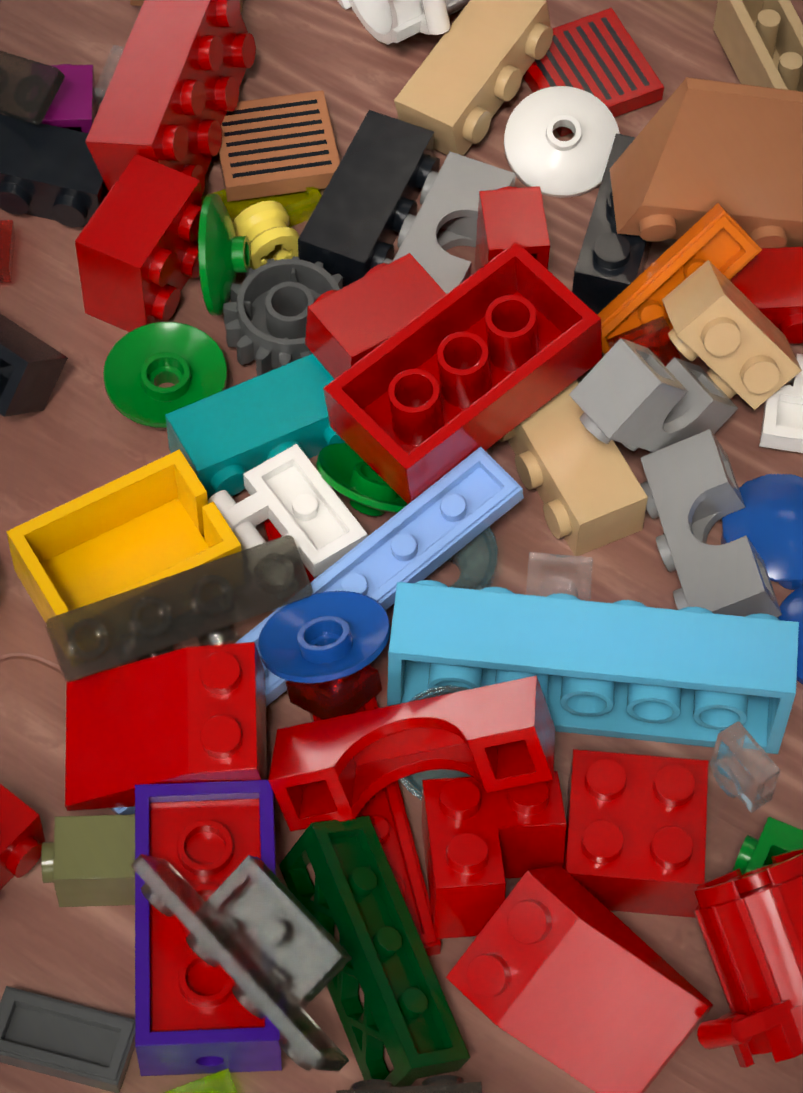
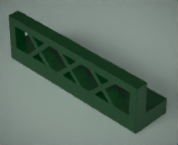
M356 817L355 819L342 822L330 820L311 823L281 861L279 867L369 1093H404L418 1078L458 1071L470 1059V1055L370 817ZM310 862L315 872V888L306 869ZM334 922L339 932V948L334 938ZM359 983L364 993V1010L358 998ZM384 1045L394 1067L390 1074L383 1060Z

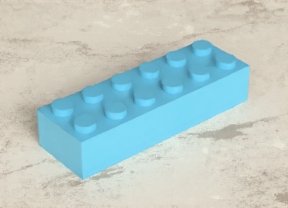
M422 580L416 583L397 582L388 651L387 706L537 675L556 732L778 754L796 695L799 622L783 621L773 615L763 613L751 614L746 617L713 614L710 610L701 607H686L680 610L647 607L633 600H621L614 603L584 601L573 595L563 593L544 597L514 594L512 591L502 587H486L481 590L455 588L433 580Z

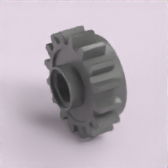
M293 256L292 259L276 261L274 258L268 259L266 264L255 270L250 268L249 272H245L246 279L242 285L232 284L230 288L231 302L224 303L223 306L226 343L228 347L237 348V361L241 365L255 359L257 376L269 372L272 368H279L313 354L305 345L307 308L323 293L329 290L342 289L343 277L339 273L331 276L330 273L323 269V263L319 261L314 264Z

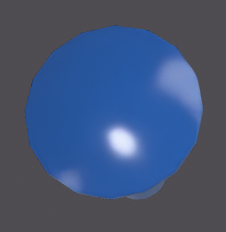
M767 474L745 482L739 488L745 508L722 517L723 532L721 545L747 536L763 559L770 580L778 582L786 589L796 590L803 586V478L793 474Z

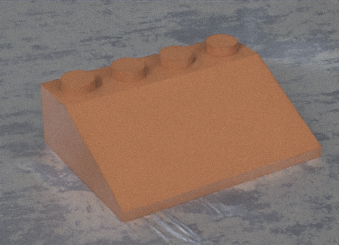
M686 77L610 168L617 234L637 235L643 240L650 242L668 239L678 240L709 210L719 203L761 248L803 247V92Z

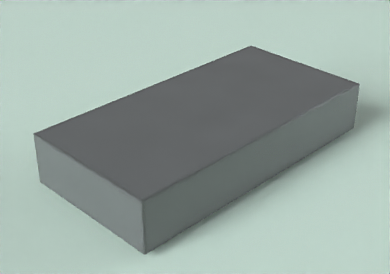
M6 986L0 1002L1 1063L120 1093L135 1048L134 1019Z

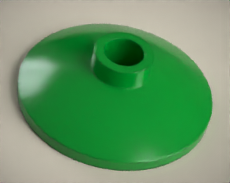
M207 194L204 198L198 231V261L201 289L206 308L212 316H221L223 314L224 303L230 301L231 286L233 283H236L237 273L249 272L251 261L249 239L247 236H236L229 212L218 194Z
M156 322L130 331L112 347L104 365V386L109 400L122 415L141 425L167 428L165 414L225 390L227 366L222 350L205 332L183 323ZM163 383L175 384L174 386L166 388L158 387Z
M347 443L330 444L319 452L316 467L321 477L331 487L349 498L351 506L359 512L371 516H381L385 512L398 513L408 505Z

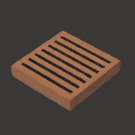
M324 90L240 101L234 111H227L221 124L222 144L218 158L227 202L324 189L328 186L340 164Z

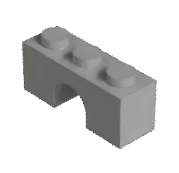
M449 151L439 173L431 171L425 180L420 197V204L422 206L416 216L409 214L405 218L398 237L397 246L399 250L394 260L386 258L383 263L389 264L410 253L446 294L471 276L472 262L453 256L446 252V250L456 246L476 248L479 191L497 190L507 186L515 187L516 173Z
M622 338L616 342L569 394L584 411L580 416V421L597 439L606 444L614 440L622 443L632 451L642 448L650 453L708 429H711L713 434H715L738 409L700 366L674 357L665 367L649 348Z
M711 429L641 457L640 459L647 478L646 482L640 484L648 497L646 509L652 519L660 518L664 534L656 537L657 547L668 571H677L682 587L673 591L677 609L701 607L710 610L713 614L746 617L751 614L763 613L775 617L781 616L782 613L765 563L747 536L722 545L706 544L709 531L718 520L745 508L728 455Z

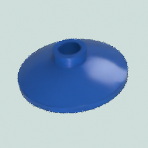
M350 591L321 592L295 600L277 611L262 628L258 639V649L265 667L282 679L299 683L327 682L351 675L375 660L389 640L390 623L382 605L369 596Z

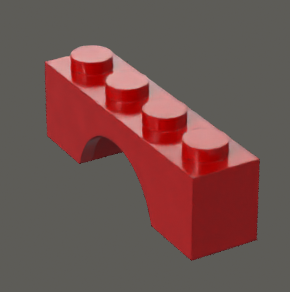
M536 675L277 729L269 783L290 832L307 829L313 822L330 820L342 822L355 819L364 805L384 787L401 778L423 771L439 769L460 771L479 781L486 793L553 780L555 726Z

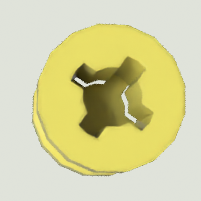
M272 200L253 204L234 219L233 226L236 236H247L249 239L251 253L250 268L255 270L272 258L276 261L292 259L293 256L298 257V239L300 235L295 229L288 227L289 215L281 203Z

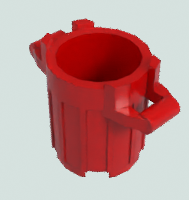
M803 848L771 857L773 864L744 874L741 873L740 868L697 886L694 891L699 905L695 907L694 914L731 1011L717 1019L703 1021L698 1027V1041L705 1049L709 1050L732 1046L740 1067L747 1068L755 1064L752 1055L772 1052L775 1063L803 1054Z

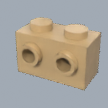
M709 260L662 299L673 329L668 333L673 344L690 361L695 360L699 356L710 367L707 373L711 380L730 399L738 394L755 410L802 371L786 336Z

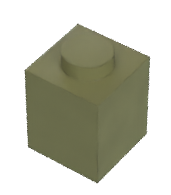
M135 814L55 817L54 842L42 843L41 869L43 883H54L59 907L135 905Z

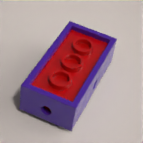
M269 780L135 785V1048L141 1076L282 1071L274 794Z

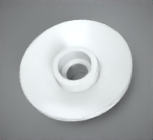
M554 86L530 94L516 106L506 125L504 150L513 173H516V177L527 187L540 186L541 194L550 197H576L592 191L601 184L615 135L620 133L613 114L597 97L578 88ZM558 127H567L572 130L574 137L569 141H560L555 138L553 131Z

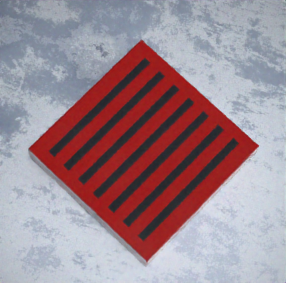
M612 7L552 28L553 39L549 50L540 60L535 59L523 75L524 80L533 93L554 86H569L589 92L601 100L614 117L663 99V84ZM567 127L556 128L561 137L573 133Z

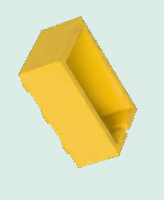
M180 449L6 531L14 571L72 668L244 584L241 544L215 503L211 502L208 504L206 489Z

